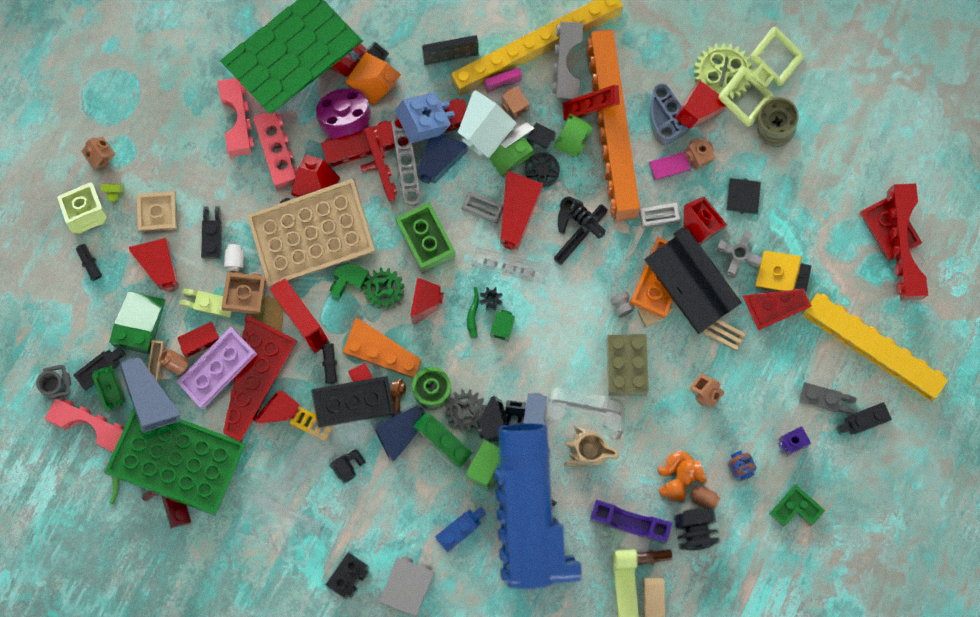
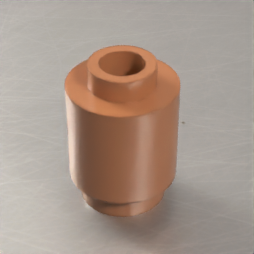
M166 349L159 357L161 366L176 375L184 374L188 369V359L173 350Z
M702 484L699 487L695 486L690 494L693 497L691 501L704 509H715L721 499L717 496V493Z

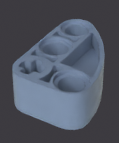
M658 84L654 87L649 113L655 137L660 144L668 145L684 136L689 131V128L683 126L681 122L675 119L682 105L665 84ZM662 92L665 94V97H659L656 93ZM673 107L676 111L669 112L667 108ZM667 131L671 136L665 137L662 135V132Z

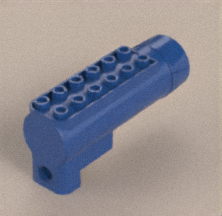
M522 423L498 428L500 464H497V470H494L495 482H498V490H495V496L500 509H497V520L501 524V529H498V539L502 541V548L499 549L500 561L503 560V568H500L501 580H504L505 585L509 589H539L553 584L580 582L582 580L581 563L576 561L573 555L565 556L563 525L556 518H553L550 449L548 446L547 425Z

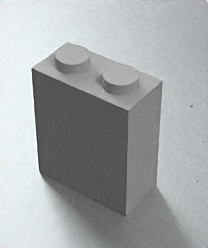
M402 556V559L397 557L379 602L413 617H418L435 573L431 571L432 567L421 563L419 566L414 564V560L409 557Z

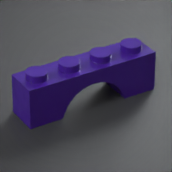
M599 500L595 501L590 517V522L663 544L667 543L672 527V522L656 517L635 514Z

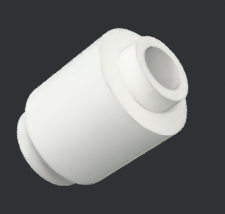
M227 245L224 269L228 270V272L232 273L233 271L243 270L244 251L241 245Z

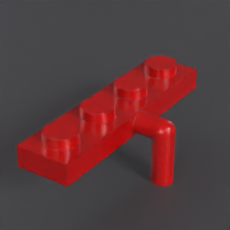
M371 126L364 128L374 161L360 165L362 173L377 168L388 201L396 199L395 194H398L395 183H390L389 177L392 174L389 166L384 165L383 158L386 157L383 148L378 147L377 140L380 139L377 130H373Z

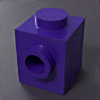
M802 426L781 436L778 443L782 453H786L787 456L811 444Z

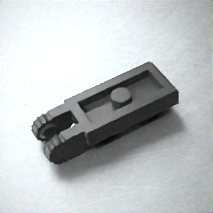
M804 382L799 402L834 412L839 411L853 414L854 409L840 406L839 404L840 400L856 403L857 398Z

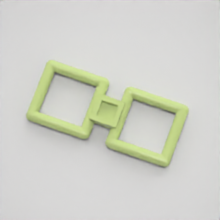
M773 27L750 55V59L757 65V68L751 73L746 67H741L720 93L719 100L746 126H751L757 119L761 106L767 100L773 98V93L767 88L769 83L774 81L778 86H782L802 61L804 54L777 27ZM774 37L795 56L780 77L759 57ZM743 76L764 95L749 117L728 98V95Z

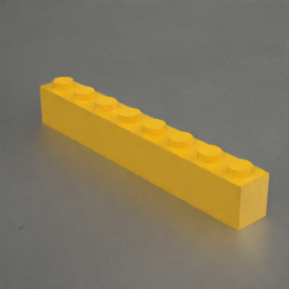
M817 292L811 301L812 306L807 308L802 316L930 402L938 397L948 381L941 371H934L928 367L929 364L926 361L916 359L908 349H901L895 345L896 342L893 339L885 338L879 334L880 332L875 327L867 326L860 317L852 316L845 307L834 304L827 295Z

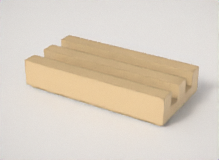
M719 319L714 324L736 334L739 338L714 325L709 326L702 332V334L734 351H737L746 334ZM710 328L720 333L721 335L735 341L736 344H733L717 336L716 334L708 331V329Z

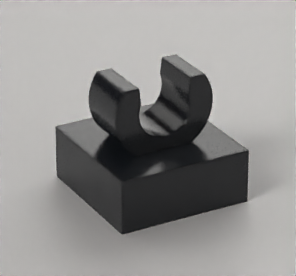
M506 401L505 414H507L508 422H510L512 415L518 416V423L521 422L522 416L525 415L526 402Z

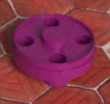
M342 88L331 91L320 99L316 107V117L320 128L330 138H339L367 128L371 117V108L366 96L361 91L352 88Z

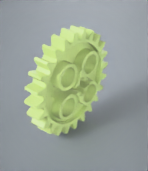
M722 43L721 48L717 44L714 45V49L708 46L707 52L702 51V57H697L698 63L694 65V68L697 70L693 72V75L697 77L694 82L701 80L720 94L727 86V81H731L741 67H746L753 73L754 70L751 69L753 63H748L750 56L744 57L745 50L740 53L738 52L739 46L735 49H732L731 43L728 48L725 47L724 43ZM728 58L729 61L726 68L722 87H719V82L721 79L725 59ZM717 59L721 64H715L712 60ZM731 64H737L739 68L734 69L731 67ZM713 76L717 81H710L708 77ZM744 76L728 95L731 101H733L734 96L740 99L741 93L745 95L747 92L746 88L750 89L751 84Z

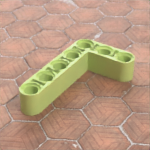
M636 549L615 550L612 558L617 617H639L635 569L637 568Z

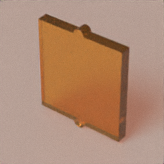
M268 295L262 300L260 315L251 314V317L278 331H282L283 309L275 298Z

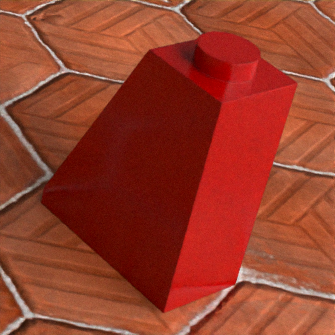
M700 80L689 92L675 119L691 129L719 115L726 106L719 100L720 94Z
M167 238L129 247V251L160 290L169 291L174 289V286L179 285L170 243Z

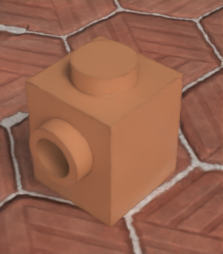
M518 86L504 91L501 106L506 113H510L513 119L529 111L530 103Z

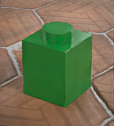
M506 310L496 311L490 337L509 342L515 316Z

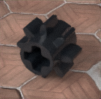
M486 287V292L480 293V296L484 298L480 301V305L485 304L486 310L493 308L496 311V306L498 304L502 305V301L499 298L503 294L497 293V287L493 290ZM488 296H492V298H494V302L488 300Z

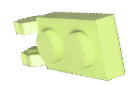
M186 288L183 289L182 293L184 295L196 297L194 303L180 300L179 305L192 308L195 311L231 319L233 311L221 309L223 296L202 291L197 292Z

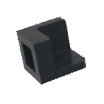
M536 122L533 127L534 129L531 130L527 137V142L532 147L538 144L547 149L551 141L555 140L556 132Z

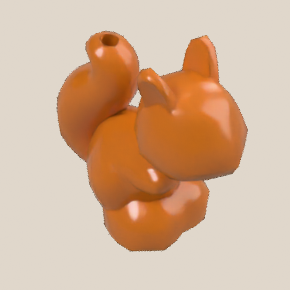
M684 451L670 454L666 459L665 467H658L659 475L664 477L670 476L676 471V479L669 481L658 490L661 496L667 497L671 501L683 502L686 497L685 487H690L693 481L707 482L700 460L694 461L692 456Z

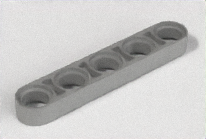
M395 115L392 119V130L403 198L407 205L415 206L420 202V189L413 146L410 141L405 147L399 146L398 139L401 137L408 139L403 128L395 126V121L398 119L397 115ZM408 155L412 161L409 165H403L401 157ZM412 174L415 180L407 184L404 181V176ZM408 193H416L418 196L417 200L409 202L406 198Z

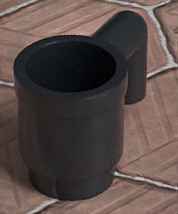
M356 449L340 456L329 465L338 479L342 480L344 484L357 476L354 472V467L350 463L351 460L355 459L360 467L366 463L360 452Z

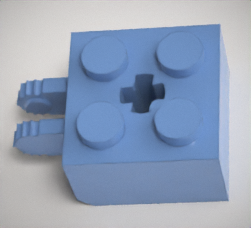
M435 92L403 99L395 110L410 143L440 136L451 125L449 120L455 115L453 111L444 112L450 104L448 101L439 102Z

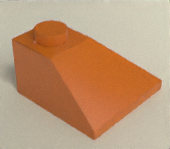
M366 52L345 83L352 89L361 91L366 96L368 102L375 105L391 90L401 74L387 62Z

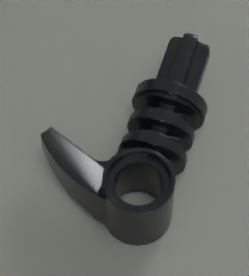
M569 196L562 199L558 215V230L560 233H565L569 219L573 218L574 221L581 225L584 231L592 232L598 239L605 236L606 230L597 223L598 217L587 211L582 201Z

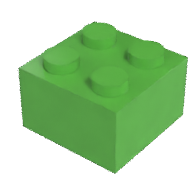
M486 440L483 441L466 473L467 481L486 491L489 487H494L496 483L494 470H497V464H500L499 447Z

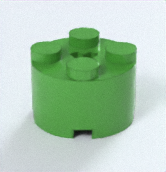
M570 114L554 148L571 157L578 158L585 145L582 141L587 140L593 126Z
M424 368L414 376L412 381L414 398L424 408H441L448 402V398L451 396L450 379L440 368ZM431 385H435V389H433V391L430 392V391H429V388H427V387H431Z

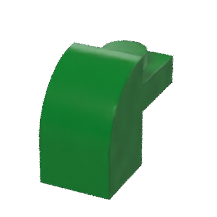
M344 264L338 267L333 272L334 279L338 281H334L329 290L332 299L339 302L347 286L361 292L364 288L363 283L368 280L367 275H370L369 271L355 264Z

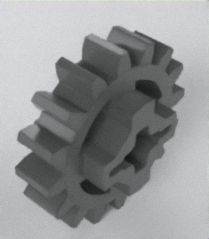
M461 389L460 395L454 392L455 398H448L451 404H445V408L449 409V411L445 412V416H450L448 423L454 422V429L460 426L461 432H463L464 428L471 432L472 426L478 429L477 423L483 414L482 410L486 408V405H482L484 398L478 399V392L472 395L470 389L468 393ZM468 398L467 401H460L461 399ZM476 403L479 407L478 414L476 411H474V406ZM453 407L458 410L456 418L453 415ZM469 407L470 413L466 412L463 414L462 408L466 409ZM464 420H472V422L463 423Z

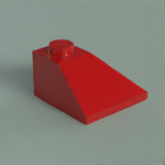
M305 154L298 167L291 195L300 197L338 184L340 177L323 159Z
M704 196L684 205V230L688 228L700 245L727 226L726 222Z
M417 278L410 314L412 324L422 321L435 312L439 304L443 303L444 293L441 292V286Z
M277 390L253 421L256 423L285 421L289 418L293 419L300 411L297 409L300 404L284 391Z

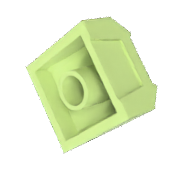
M93 182L57 197L65 222L72 233L82 234L86 230L103 225L107 218Z

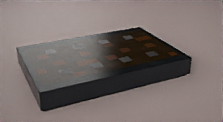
M477 35L423 45L424 65L479 55Z

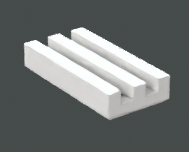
M677 203L640 208L639 211L642 228L680 222ZM674 209L672 212L645 216V213ZM675 216V218L646 222V220Z

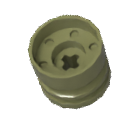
M778 97L767 100L761 106L758 115L757 132L763 141L774 146L783 145L794 137L799 120L795 104L788 99Z

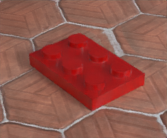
M885 198L860 211L859 214L889 262L895 258L892 253L894 239L891 238L890 234L892 228V220H889L888 215L890 202ZM909 221L907 241L909 250L920 246L922 241Z

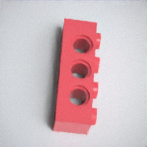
M267 112L254 116L255 125L276 190L293 186L297 167L292 166L291 161L294 160L291 149L287 150L286 147L289 141L286 132L282 133L280 128L284 126L281 116H277L276 112L272 115ZM271 130L277 131L273 136H269L268 132ZM276 147L282 148L278 153L273 152ZM281 164H287L284 170L278 169Z

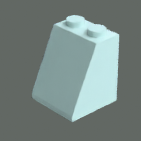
M475 90L469 101L458 133L463 137L461 141L469 147L473 146L472 151L481 157L483 154L490 158L517 123L498 104Z

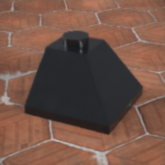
M496 396L490 398L479 420L480 428H478L481 439L488 442L498 441V428L510 425L507 421L502 400Z

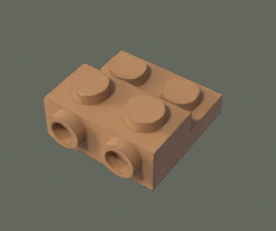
M239 271L227 272L221 309L224 311L260 315L262 300H264L266 277L258 273L248 275Z

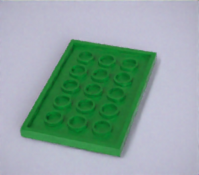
M133 408L104 474L216 516L246 444L180 419V422L142 433Z

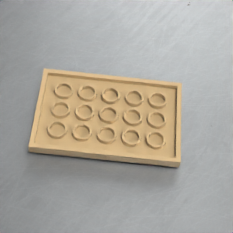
M353 178L247 215L268 287H273L276 282L284 278L287 281H291L376 252L357 185Z

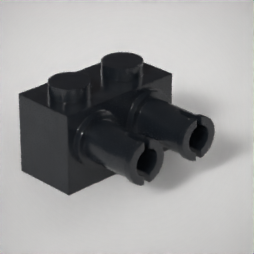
M348 552L325 585L344 599L352 598L358 589L356 587L360 580L363 582L369 574L367 570L369 566Z

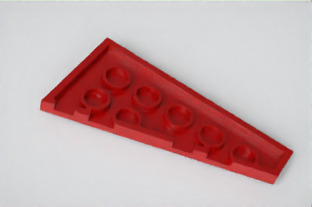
M247 314L242 338L253 348L257 355L234 377L229 409L227 410L223 430L224 434L240 442L244 439L298 342L296 339Z

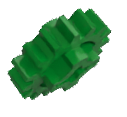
M380 268L379 273L373 270V276L367 275L369 282L363 283L367 287L363 289V292L368 294L365 298L367 301L371 300V306L377 304V308L380 309L384 305L387 310L389 304L395 307V301L401 302L399 295L403 296L404 291L400 289L405 288L403 283H400L402 277H397L396 271L391 274L390 268L386 272H383V269ZM394 282L397 286L396 292L392 289ZM372 285L376 288L374 295L371 292ZM381 286H382V287H386V286H387V289H388V290H387V291H386V290H382V292H381L380 287H381Z

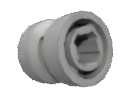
M622 292L610 299L612 305L617 309L616 314L618 317L625 316L635 310L634 305L629 304L630 296L628 292Z

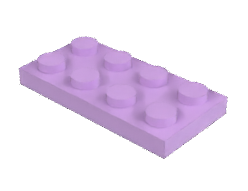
M230 327L186 371L177 383L200 408L204 409L257 353L234 328Z

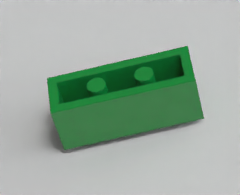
M425 412L413 426L421 436L453 465L459 468L473 454L472 451L429 413Z

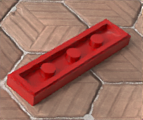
M612 85L563 102L564 121H567L570 114L580 118L619 105V86Z

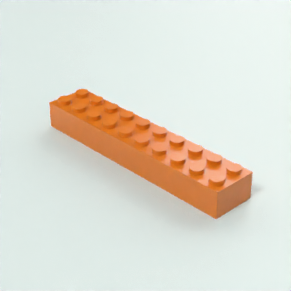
M613 29L591 32L590 39H587L588 46H586L587 57H590L589 72L592 74L593 79L591 81L592 91L595 92L612 85L619 86L620 104L598 111L597 126L600 127V145L604 144L602 160L606 162V169H604L605 180H609L607 195L608 198H611L610 214L614 216L615 222L633 220L638 218L640 204Z

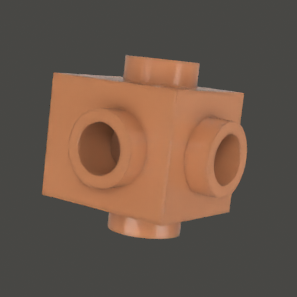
M104 137L90 138L86 141L85 147L81 151L93 169L107 166L115 156V152Z
M696 138L690 141L689 146L685 150L688 162L692 163L695 170L712 163L716 158L713 153L714 148L706 138L701 140Z
M700 374L689 388L696 396L695 400L702 406L706 404L712 408L724 394L720 388L721 384L716 379L709 378L703 374Z

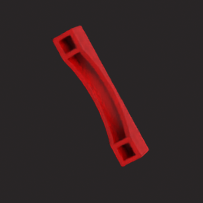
M916 183L894 184L887 191V201L890 202L889 220H892L890 234L891 238L894 239L892 253L893 257L896 258L894 272L895 276L898 277L896 291L900 296V300H922L928 296L927 278L914 262L907 241L909 218L918 203Z

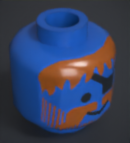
M738 451L731 455L732 459L728 461V466L735 479L743 481L755 475L754 471H756L757 467L750 453Z

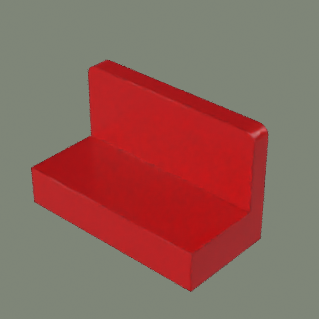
M209 322L179 336L177 340L183 355L189 358L210 348L219 339V335L213 323Z

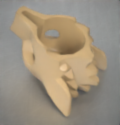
M576 425L574 428L581 433L575 434L574 439L576 440L568 441L565 444L573 451V453H569V456L575 460L565 462L564 467L600 465L608 459H618L620 455L616 449L608 446L599 434L587 431Z

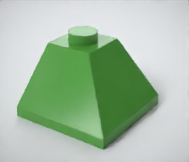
M523 136L506 148L499 145L489 159L503 177L507 174V171L511 172L525 163L533 155V148Z

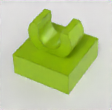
M101 184V192H108L107 200L118 201V192L124 191V184Z

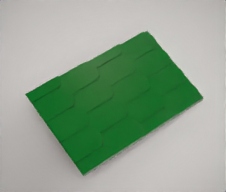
M296 0L264 27L257 30L246 41L240 43L222 58L220 62L272 115L360 45L363 40L325 0Z

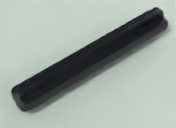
M602 204L592 213L598 217L597 223L608 211ZM580 227L554 256L555 262L562 265L590 231H584Z

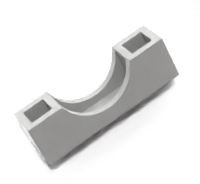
M561 21L560 25L556 27V37H560L559 44L555 45V55L558 56V63H554V74H557V82H553V93H556V98L574 99L579 97L580 79L569 72L566 66V57L573 46L582 42L583 22Z

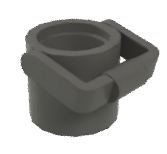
M64 365L44 368L37 378L36 387L38 391L49 399H58L71 393L70 385L72 383ZM62 369V377L54 371Z

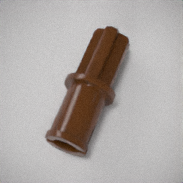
M650 549L648 552L636 553L637 565H654L655 562L673 559L670 549L652 551Z

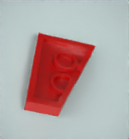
M804 289L742 295L758 330L812 306Z

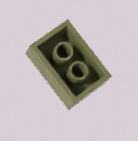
M646 334L607 335L608 396H647L648 364Z

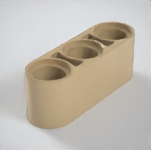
M644 578V617H665L664 578Z

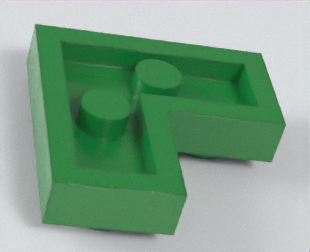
M795 484L769 515L785 527L797 513L812 526L826 510Z

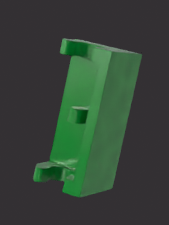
M111 365L93 372L92 377L105 411L111 410L112 407L123 405L126 400L113 366Z

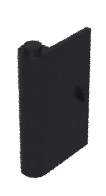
M682 227L673 233L675 237L644 260L697 334H700L742 302L688 228L684 230Z

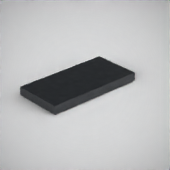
M388 376L311 389L318 428L395 414Z

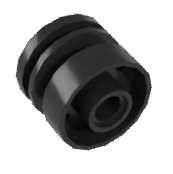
M690 509L673 516L675 529L685 530V533L679 535L677 540H687V542L679 544V550L697 551L708 549L721 543L719 537L710 538L711 535L719 533L718 530L709 529L708 527L717 522L714 509Z

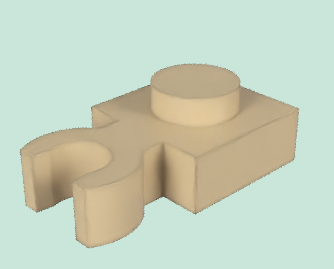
M673 307L669 309L667 315L673 312ZM637 309L645 328L663 320V318L643 309Z

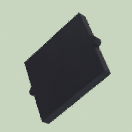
M730 178L726 210L740 212V214H758L761 182L750 181L747 178H744V180Z

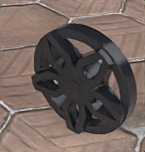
M534 154L525 164L526 178L531 179L530 177L537 176V180L543 184V188L554 184L559 177V163L551 154ZM539 157H546V158H545V159L543 160V162H542ZM548 159H551L549 164L545 163ZM530 162H532V165H533L534 167H532V168H530V169L528 170V166H529ZM553 162L555 163L557 170L551 167ZM547 176H548V177H554L553 180H551L550 182L546 183V181H547Z

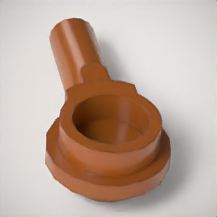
M403 379L393 380L391 385L395 414L400 412V399L406 393V383H404Z

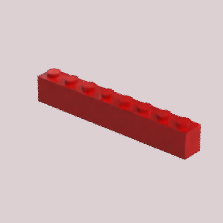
M465 99L451 100L449 107L444 110V112L453 111L455 114L449 120L451 125L444 133L460 128L467 109ZM397 119L395 121V126L397 128H403L399 119ZM382 121L377 126H373L372 129L377 130L380 139L377 140L378 147H382L384 152L395 149L392 121ZM364 130L339 138H327L324 142H321L326 162L331 168L373 156ZM406 137L398 139V144L401 147L409 143Z

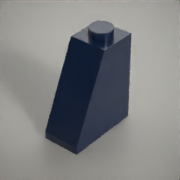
M442 134L430 138L418 167L417 177L424 183H436L467 153L468 146L460 140Z
M413 405L373 425L389 461L396 460L418 433L413 426L424 414L421 407L418 408L417 405Z

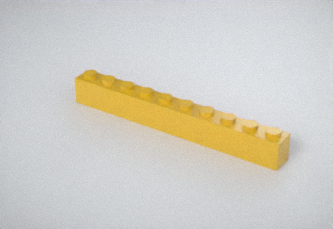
M594 0L452 72L451 81L459 96H462L484 85L485 79L511 71L554 49L555 45L559 44L560 37H556V27L560 25L561 21L583 22L584 34L621 15L623 4L620 0Z

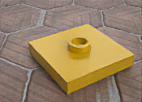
M764 250L755 287L771 291L795 290L802 257Z

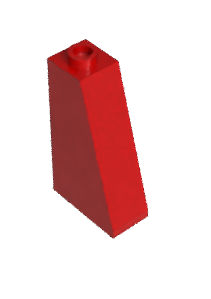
M507 171L501 244L506 249L518 250L543 190V184Z
M284 278L276 282L270 288L271 293L315 354L322 349V344L330 343L327 336L288 281Z

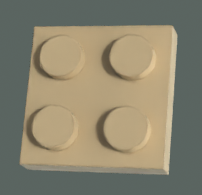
M175 191L137 194V225L139 232L177 230Z

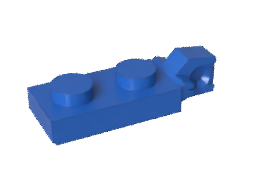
M481 507L473 513L471 510L465 512L437 534L435 538L446 552H449L478 529V526L481 524L479 519L486 515V512Z

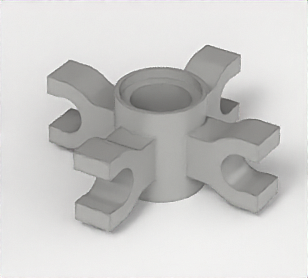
M745 231L740 243L734 246L720 240L716 251L728 254L731 260L726 275L734 277L738 266L744 262L756 268L759 267L763 258L749 253L747 247L752 233ZM741 251L744 257L739 258L734 252Z

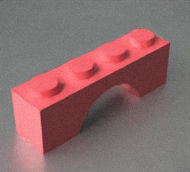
M236 78L218 81V89L222 104L233 108L237 112V121L234 127L225 133L227 152L230 157L252 154L251 147H254L253 136L249 135L252 125L250 118H247L246 112H249L248 101L244 100L247 90Z
M57 398L54 400L45 420L65 430L78 423L90 424L96 432V444L113 453L124 429L122 425L115 422L111 425L107 423V418L99 414L94 417L90 415V410L82 406L79 409L72 406L74 403L65 398L62 401Z

